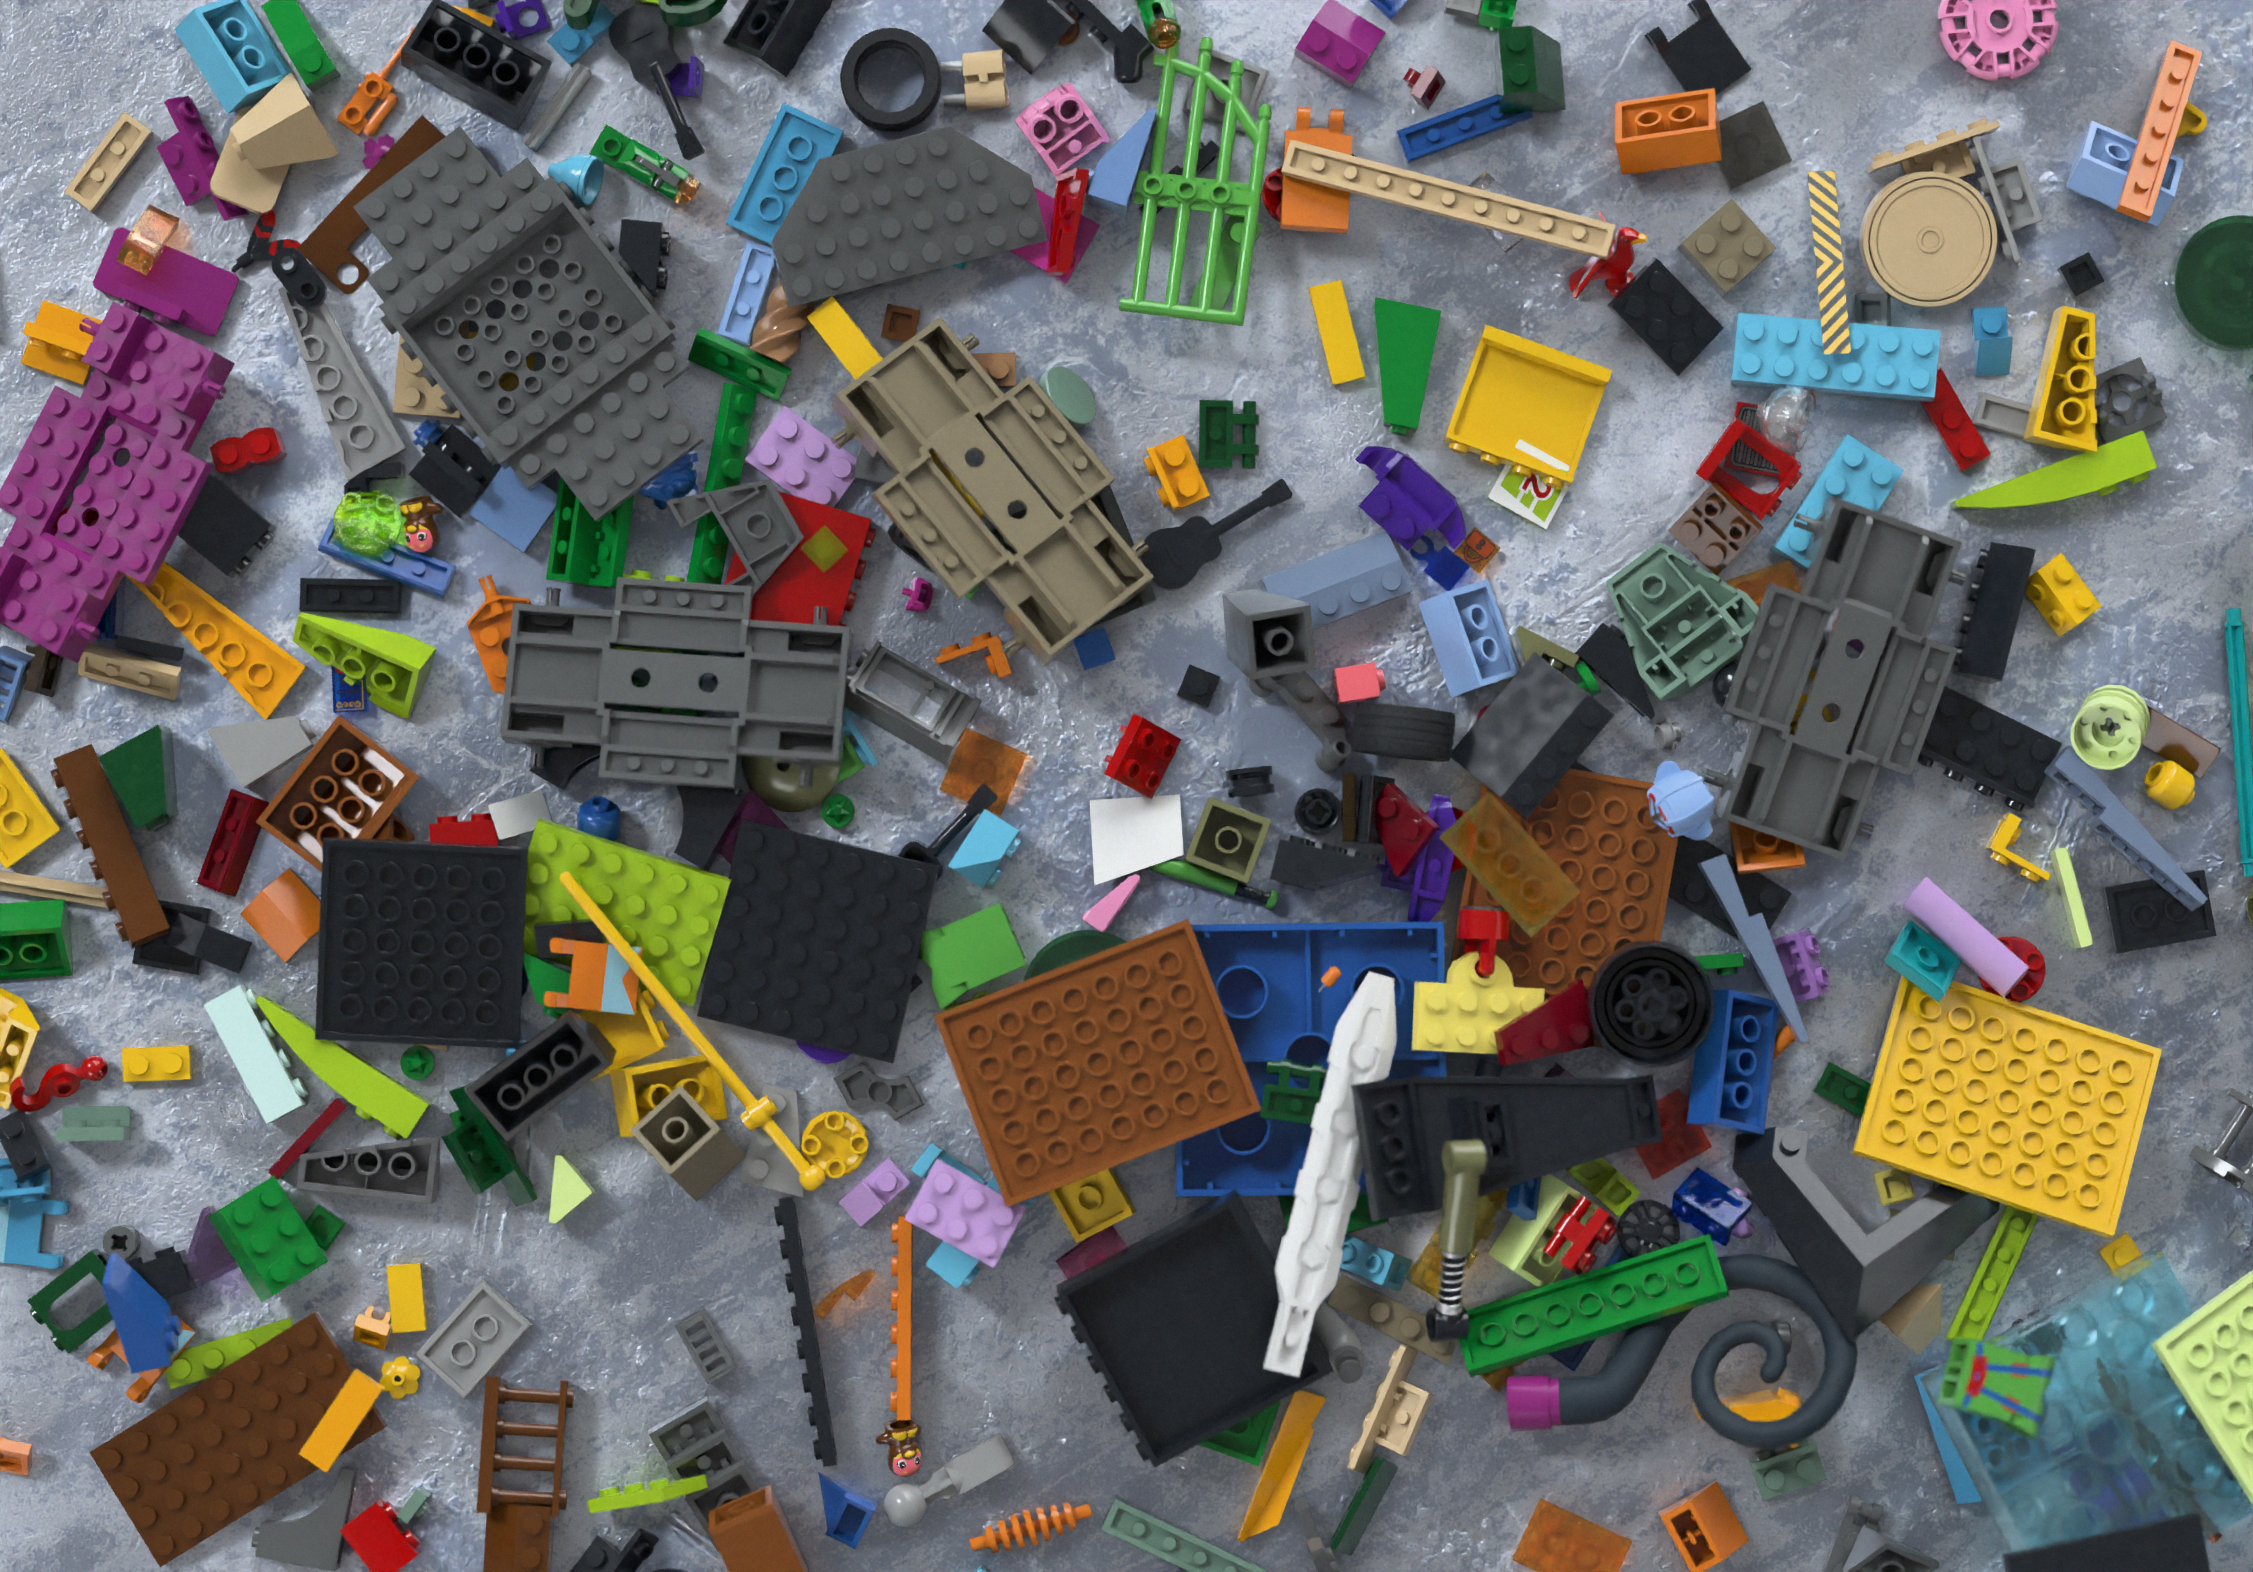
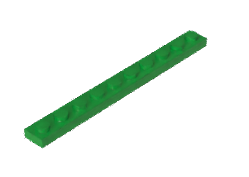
M724 383L703 493L740 485L757 391L734 383ZM713 511L698 519L686 582L721 584L729 538ZM673 650L674 654L708 656V653ZM701 678L700 681H699V688H700V689H701V687H702V682H703L702 678ZM662 708V712L673 715L696 717L697 710Z

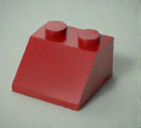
M381 1499L339 1531L371 1572H397L422 1552L418 1548L421 1542L410 1528L405 1530L397 1519L399 1518L396 1516L398 1511L389 1501L384 1504Z

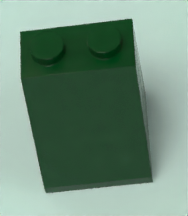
M1533 26L1498 28L1493 54L1499 113L1512 114L1524 113L1525 111L1565 110L1560 43Z
M156 725L98 757L136 828L148 830L149 832L154 830L155 833L172 824L171 818L178 815L173 733L168 727Z

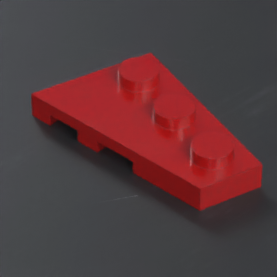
M1075 168L1057 175L1046 275L1058 277L1069 274L1070 269L1074 266V246L1090 172L1088 169Z

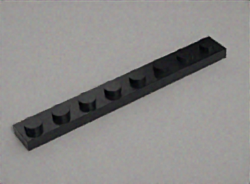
M794 1196L779 1199L780 1206H774L777 1226H783L785 1239L780 1240L782 1259H789L791 1272L785 1273L788 1293L794 1292L796 1306H791L793 1325L800 1326L802 1339L796 1340L799 1360L805 1359L807 1372L802 1373L804 1392H811L813 1406H808L807 1410L810 1426H816L818 1439L813 1440L816 1460L822 1459L823 1467L837 1465L838 1457Z

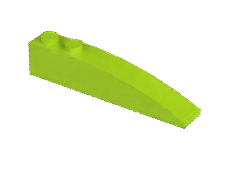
M2142 430L2099 446L2096 453H2080L1950 503L1952 510L1990 511L2020 509L2058 503L2098 491L2101 497L2119 490L2117 483L2129 479L2131 485L2149 479V471L2156 469L2157 465Z
M258 995L255 1001L275 1030L312 1071L357 1107L354 1111L356 1114L369 1122H372L374 1118L385 1125L382 1130L397 1140H400L402 1136L406 1139L412 1137L433 1105L432 1103L335 1040L315 1039V1027L267 996Z

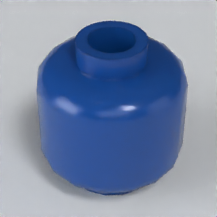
M601 796L593 797L584 802L578 808L577 830L615 842L619 838L621 831V811L618 805Z

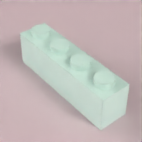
M237 986L204 1004V1007L266 1124H269L305 1106L307 1102L304 1097L308 1093L300 1078H293L288 1068L292 1066V1062L284 1048L278 1050L273 1040L276 1032L268 1018L263 1020L257 1010L259 1005L255 1001L257 998L255 992L251 988L247 990L245 986Z

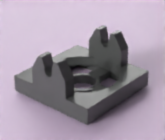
M2141 357L2096 375L2095 409H2097V423L2095 426L2103 444L2118 440L2167 418L2160 402L2162 400V391L2156 387V378L2151 372H2147ZM2117 377H2131L2143 387L2131 392L2121 387ZM2107 382L2111 394L2108 397V402L2102 403L2098 393L2103 384ZM2118 392H2124L2130 397V407L2125 411H2119L2113 406V396ZM2147 396L2146 411L2141 419L2136 421L2132 412L2135 401ZM2112 411L2115 414L2122 415L2126 426L2110 423L2107 413Z

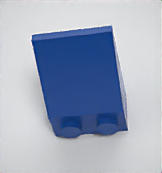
M117 1253L110 1254L101 1286L131 1373L135 1374L172 1365L174 1353L178 1351V1336L182 1335V1326L178 1315L173 1316L170 1304Z

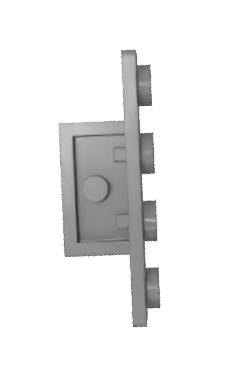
M1979 135L1972 136L1973 145L1968 146L1973 165H1981L1984 176L1978 179L1984 197L1991 195L1995 206L1991 211L1996 227H2002L2006 240L2000 241L2005 258L2006 260L2013 258L2015 265L2021 264L2022 260L2012 231L2043 221L2022 157L1989 167Z

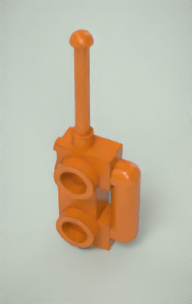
M415 27L411 28L412 31L383 70H380L378 74L372 71L370 74L367 73L364 78L366 80L363 84L357 86L356 89L358 91L338 115L336 120L359 137L362 133L367 136H373L397 105L398 97L393 93L395 88L385 80L389 76L388 73L401 57V49ZM378 100L382 101L370 119H366Z

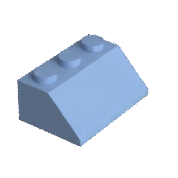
M2092 121L2070 170L2066 187L2078 195L2088 196L2104 203L2111 209H2116L2137 140ZM2170 155L2154 210L2148 221L2153 225L2159 227L2176 195L2184 163L2183 159Z
M1488 579L1446 591L1418 603L1451 698L1512 678L1519 672L1520 668Z

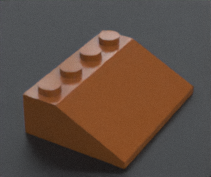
M338 715L257 819L256 823L322 872L324 837L372 839L420 776L343 715Z

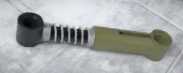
M1480 1139L1446 1142L1442 1150L1443 1166L1446 1173L1438 1245L1442 1249L1441 1254L1444 1258L1440 1260L1443 1266L1439 1269L1442 1272V1275L1439 1276V1280L1442 1283L1438 1284V1288L1441 1291L1437 1293L1438 1297L1434 1309H1429L1426 1314V1331L1432 1343L1465 1340L1469 1335V1318L1466 1309L1463 1307L1462 1296L1464 1295L1463 1287L1465 1286L1464 1279L1466 1277L1464 1271L1467 1269L1465 1263L1468 1260V1252L1473 1247L1479 1178L1486 1168V1150Z

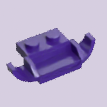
M1368 446L1358 455L1355 460L1372 469L1377 474L1375 478L1379 481L1378 485L1360 503L1359 507L1407 551L1429 527L1434 532L1439 530L1447 538L1449 545L1454 550L1465 539V522L1462 511L1455 500L1456 497L1408 453L1404 454L1386 447Z
M1433 794L1428 816L1440 828L1404 876L1397 877L1394 874L1386 855L1384 865L1388 866V868L1382 874L1380 886L1412 892L1407 922H1430L1446 900L1459 837L1457 820L1454 816L1450 800L1451 796Z

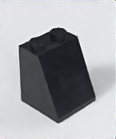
M210 473L178 536L225 575L234 578L236 574L240 577L249 569L253 563L250 558L258 549L263 551L275 537L272 532L276 527L218 477Z

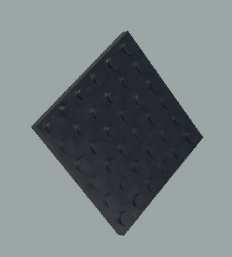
M742 819L728 878L732 881L717 926L697 1016L894 1063L940 866Z
M324 837L315 1039L519 1049L528 847Z

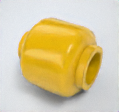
M2172 760L2155 763L2145 775L2146 794L2167 810H2175L2181 806L2188 805L2195 795L2194 776Z

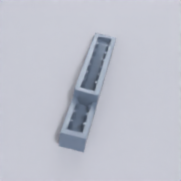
M2070 745L2061 750L2045 769L2044 773L2095 814L2088 826L2189 910L2193 911L2202 906L2208 898L2096 773L2075 753V750Z
M1726 854L1698 863L1700 871L1798 1043L1809 1040L1763 914L1748 915Z

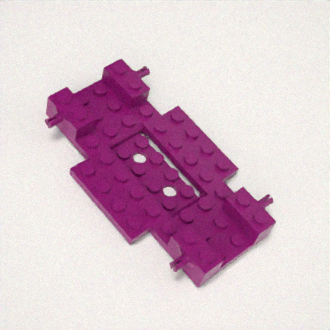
M114 301L100 324L89 318H84L82 322L91 326V328L80 323V330L93 336V340L82 361L96 368L81 397L79 398L55 385L0 489V508L17 516L3 546H0V623L32 639L31 641L76 663L79 662L89 641L94 642L97 639L93 634L99 636L100 631L96 627L124 574L148 586H151L213 468L212 465L188 452L216 399L221 400L224 398L219 393L226 394V388L223 385L235 364L220 354L190 339L188 340ZM116 416L114 424L110 425L105 431V441L101 449L89 461L90 470L83 483L75 488L73 492L74 500L66 514L59 518L58 530L55 536H53L56 530L53 526L108 421L113 422ZM128 449L130 460L125 466L119 467L116 463L117 455L120 451ZM92 509H97L99 513L98 521L93 526L88 527L85 523L86 514Z

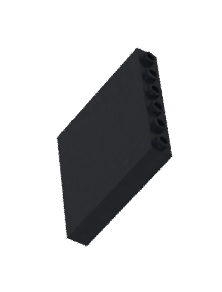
M1236 1189L1056 1285L1059 1295L1054 1299L1063 1316L1068 1313L1070 1314L1075 1325L1070 1327L1079 1345L1086 1343L1091 1352L1090 1355L1086 1356L1095 1374L1102 1372L1107 1381L1106 1384L1102 1385L1111 1403L1118 1401L1123 1410L1119 1414L1122 1424L1127 1432L1134 1430L1139 1439L1135 1443L1138 1453L1143 1461L1150 1459L1154 1468L1334 1372L1312 1328L1299 1377L1263 1368L1280 1304L1275 1275L1276 1262Z

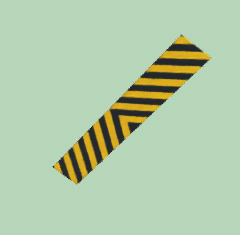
M1808 172L1824 354L1851 353L1835 172Z

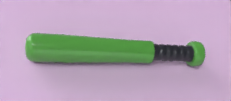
M1173 858L1148 867L1153 872L1233 897L1238 895L1239 897L1266 905L1265 908L1270 911L1274 910L1279 892L1275 890L1265 892L1179 858Z

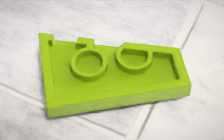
M706 1475L674 1481L662 1478L648 1482V1486H644V1482H637L623 1486V1491H620L619 1486L599 1490V1497L587 1500L589 1513L664 1502L708 1488Z

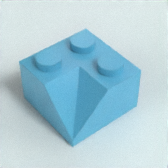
M984 809L948 866L983 889L987 883L994 886L1003 872V869L999 867L1005 855L1012 858L1022 842L1017 838L1020 832Z

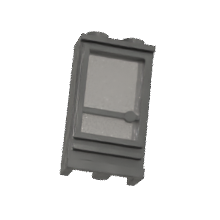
M877 640L871 651L864 649L855 664L859 668L856 674L849 672L847 675L844 707L945 765L957 741L959 742L964 734L968 723L973 720L982 700L976 696L974 699L881 646L882 642Z

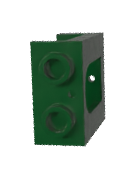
M98 1249L88 1252L27 1300L32 1306L29 1311L33 1318L40 1325L44 1323L53 1333L50 1335V1339L54 1345L62 1352L66 1350L68 1354L77 1351L79 1346L113 1320L108 1303H105L71 1330H64L50 1312L51 1305L55 1300L88 1274L92 1273L102 1285L108 1261Z

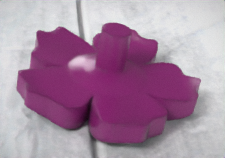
M386 134L385 136L378 137V143L371 138L364 142V153L369 155L362 160L366 169H372L394 145L393 137Z

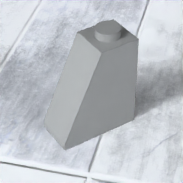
M296 716L218 726L208 730L209 735L243 788L247 789L308 752L316 745L312 739L316 736V733L306 719L301 721Z

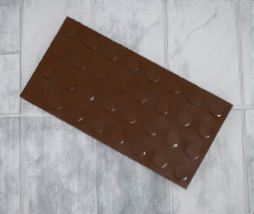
M315 1311L89 1453L159 1567H162L320 1469L299 1453L354 1370L321 1316ZM375 1404L340 1455L388 1426Z

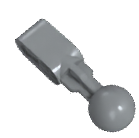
M1000 1433L946 1462L944 1467L933 1472L931 1479L917 1487L904 1483L893 1487L887 1493L884 1501V1510L888 1519L901 1527L913 1526L923 1519L929 1503L938 1498L949 1499L958 1493L963 1494L1016 1464Z

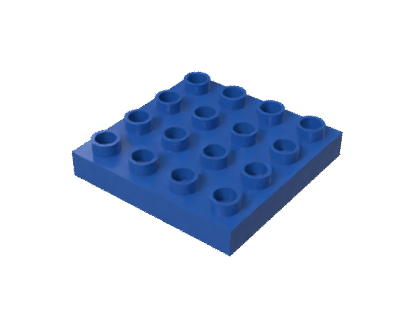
M1444 921L1191 925L1260 1108L1264 1083L1278 1085L1279 1075L1266 1073L1268 1060L1281 1062L1283 1058L1292 1060L1294 1064L1311 1066L1312 1063L1322 1064V1068H1329L1330 1063L1327 1060L1336 1024L1369 972L1394 978L1397 1043L1389 1075L1384 1080L1412 1076L1446 1077V1052L1412 1050L1415 982L1445 983ZM1335 966L1339 968L1341 977L1331 988L1325 985L1318 992L1324 985L1320 979L1330 967ZM1290 1077L1288 1087L1308 1089L1309 1079ZM1320 1081L1319 1091H1323L1324 1081ZM1261 1110L1176 1142V1197L1223 1196L1234 1189L1237 1190L1239 1196L1295 1195L1294 1191L1299 1171L1304 1167L1313 1131L1311 1124L1261 1118ZM1363 1166L1358 1182L1360 1185L1359 1194H1367Z

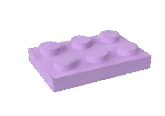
M785 406L745 458L746 462L790 494L833 508L838 505L857 479L853 477L857 458L842 447L840 449L836 448V443L833 444L831 439Z
M937 1159L904 1219L994 1268L1023 1216L1026 1207L1019 1203L1006 1207L1001 1193Z

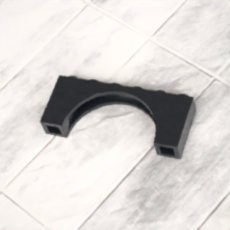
M574 744L573 748L552 747L545 749L544 768H531L530 772L565 790L570 781L583 768L600 759L601 746ZM676 785L682 801L683 827L674 853L709 871L748 801L740 797L743 790L736 786L735 789Z

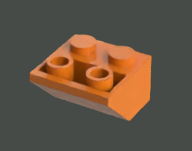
M1717 1481L1657 1512L1689 1572H1703L1725 1560L1749 1541Z

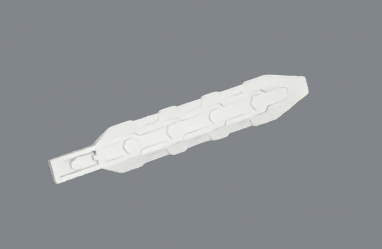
M1369 972L1336 1024L1327 1060L1330 1064L1320 1103H1317L1311 1123L1313 1131L1304 1167L1299 1171L1294 1191L1296 1198L1287 1234L1282 1238L1275 1266L1280 1304L1263 1367L1265 1369L1299 1377L1315 1311L1336 1285L1344 1254L1342 1246L1351 1210H1354L1360 1190L1358 1182L1363 1166L1351 1085L1383 1081L1389 1075L1397 1043L1394 978Z

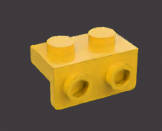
M2062 552L2028 578L2025 593L2058 636H2062L2079 625L2101 607V604Z

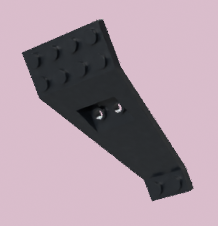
M1653 1075L1631 1078L1412 1076L1351 1085L1372 1221L1442 1209L1446 1173L1443 1166L1442 1150L1446 1142L1480 1139L1483 1142L1487 1159L1485 1171L1480 1174L1478 1197L1628 1148L1663 1142Z

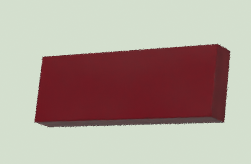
M336 1098L275 1162L268 1173L275 1176L277 1180H282L300 1161V1154L308 1153L351 1105L344 1098Z

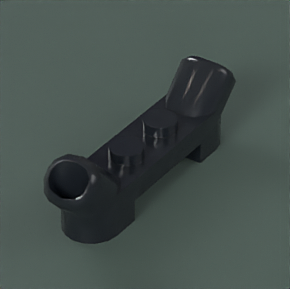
M1065 0L1068 3L1065 9L1077 21L1083 18L1092 27L1089 33L1101 45L1107 42L1113 48V78L1118 83L1139 82L1143 78V60L1155 50L1145 36L1132 23L1121 32L1089 0Z

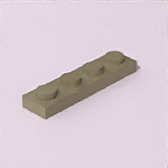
M1342 1273L1326 1302L1331 1307L1446 1365L1459 1340L1432 1343L1427 1335L1425 1315Z

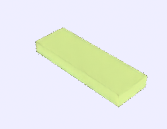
M2066 847L2050 850L2052 864L2075 948L2092 945L2093 939L2069 850Z

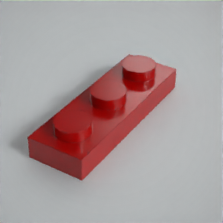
M1939 368L1936 377L1935 398L1932 402H1919L1961 472L1991 454L1943 370Z

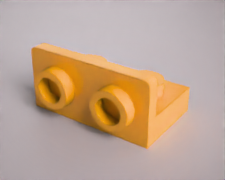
M1184 435L1146 449L1148 457L1144 458L1143 461L1150 477L1155 475L1158 477L1162 487L1156 490L1164 508L1170 506L1174 513L1210 497Z

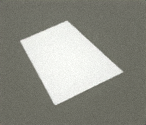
M1180 795L1153 796L1152 799L1148 797L1089 800L1094 886L1184 855Z

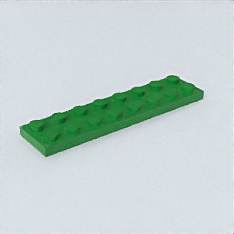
M1710 1234L1466 1310L1469 1318V1335L1467 1339L1459 1340L1471 1378L1717 1301L1730 1295Z

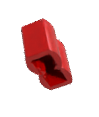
M270 427L254 429L242 438L229 437L219 440L209 448L216 471L228 476L245 473L254 465L267 466L275 464L287 455L280 432Z

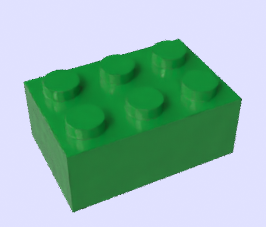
M275 1176L270 1177L208 1216L261 1302L266 1301L328 1262Z

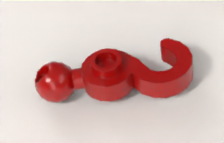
M93 1055L87 1057L78 1068L66 1063L56 1064L45 1073L39 1090L29 1096L23 1095L26 1089L22 1077H17L9 1088L12 1104L16 1109L23 1112L40 1110L50 1102L52 1095L63 1098L74 1094L79 1089L81 1080L100 1081L108 1072L107 1062L102 1057Z

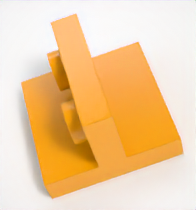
M43 300L35 323L27 321L23 334L28 336L29 340L20 363L86 386L93 366L83 362L82 359L93 340V336L81 331L79 326L81 323L91 328V326L82 322L84 318H89L98 324L102 320Z

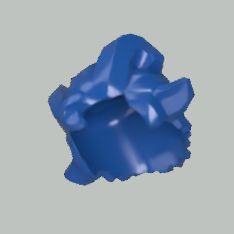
M694 450L690 451L639 490V493H642L644 497L653 498L654 505L662 510L666 509L667 501L670 499L699 494L698 486L695 483L697 478L696 467L693 462L698 461L697 452Z

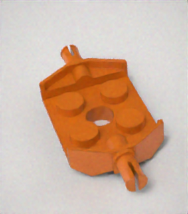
M487 575L486 579L490 589H488L484 577L478 579L486 597L484 599L485 602L467 621V626L493 693L504 695L508 655L503 652L502 645L506 639L510 638L513 603L531 604V601L528 598L501 595L497 591L492 575Z

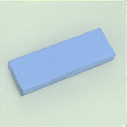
M747 241L717 335L750 347L753 331L757 325L776 266L775 256L771 247Z

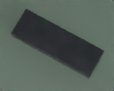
M300 578L299 611L402 614V583L395 580Z

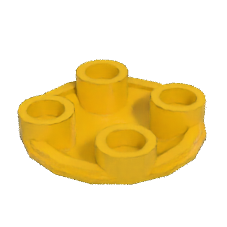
M833 1110L821 1113L809 1122L803 1132L801 1147L804 1158L810 1165L819 1166L824 1171L825 1176L839 1178L849 1175L860 1167L867 1155L869 1142L866 1130L857 1118L847 1112Z

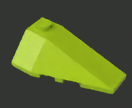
M300 612L298 615L292 640L323 665H332L340 672H343L342 674L345 675L343 680L350 686H353L355 683L362 688V679L363 690L371 695L368 699L372 703L405 719L410 717L429 677L436 652V647L406 634Z

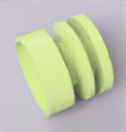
M2106 685L2095 689L2085 698L2071 726V743L2075 753L2086 764L2097 769L2113 770L2127 765L2135 758L2150 727V713L2145 701L2135 691L2122 685Z

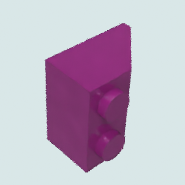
M1327 0L1297 44L1294 55L1351 90L1386 32L1335 0Z

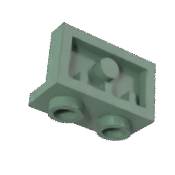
M130 1106L64 1107L62 1109V1127L56 1128V1142L131 1140Z
M1805 1439L1797 1444V1448L1788 1446V1448L1777 1452L1775 1449H1764L1755 1453L1756 1459L1750 1460L1749 1463L1763 1501L1827 1479L1817 1450L1819 1449L1817 1442Z

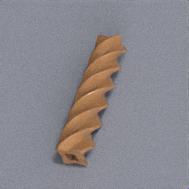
M780 279V285L771 292L766 305L767 315L762 317L754 328L752 336L753 345L749 348L758 354L787 366L786 360L795 355L801 343L800 330L810 323L807 316L815 311L814 301L788 308Z

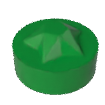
M833 794L822 803L821 815L828 825L841 828L847 826L853 820L855 807L847 796Z
M410 1047L401 1057V1069L411 1079H424L433 1072L435 1057L426 1047Z

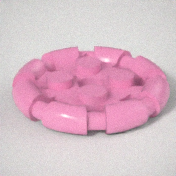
M1942 0L1938 14V20L1942 22V32H1939L1940 38L1951 59L1954 62L1958 60L1967 68L1965 71L1969 74L1992 81H1997L2000 77H2009L2010 80L2019 78L2040 65L2039 60L2044 54H2049L2054 46L2059 22L2055 21L2054 10H2057L2055 0H1972L1971 2L1967 0ZM1993 12H2002L2006 15L2008 24L2005 28L1997 29L1992 26L1990 16ZM2033 12H2041L2042 22L2033 23ZM1965 18V29H1956L1955 19ZM2027 38L2034 43V47L2030 51L2021 46ZM1971 43L1977 50H1982L1976 58L1966 50ZM2008 54V63L1997 64V55Z

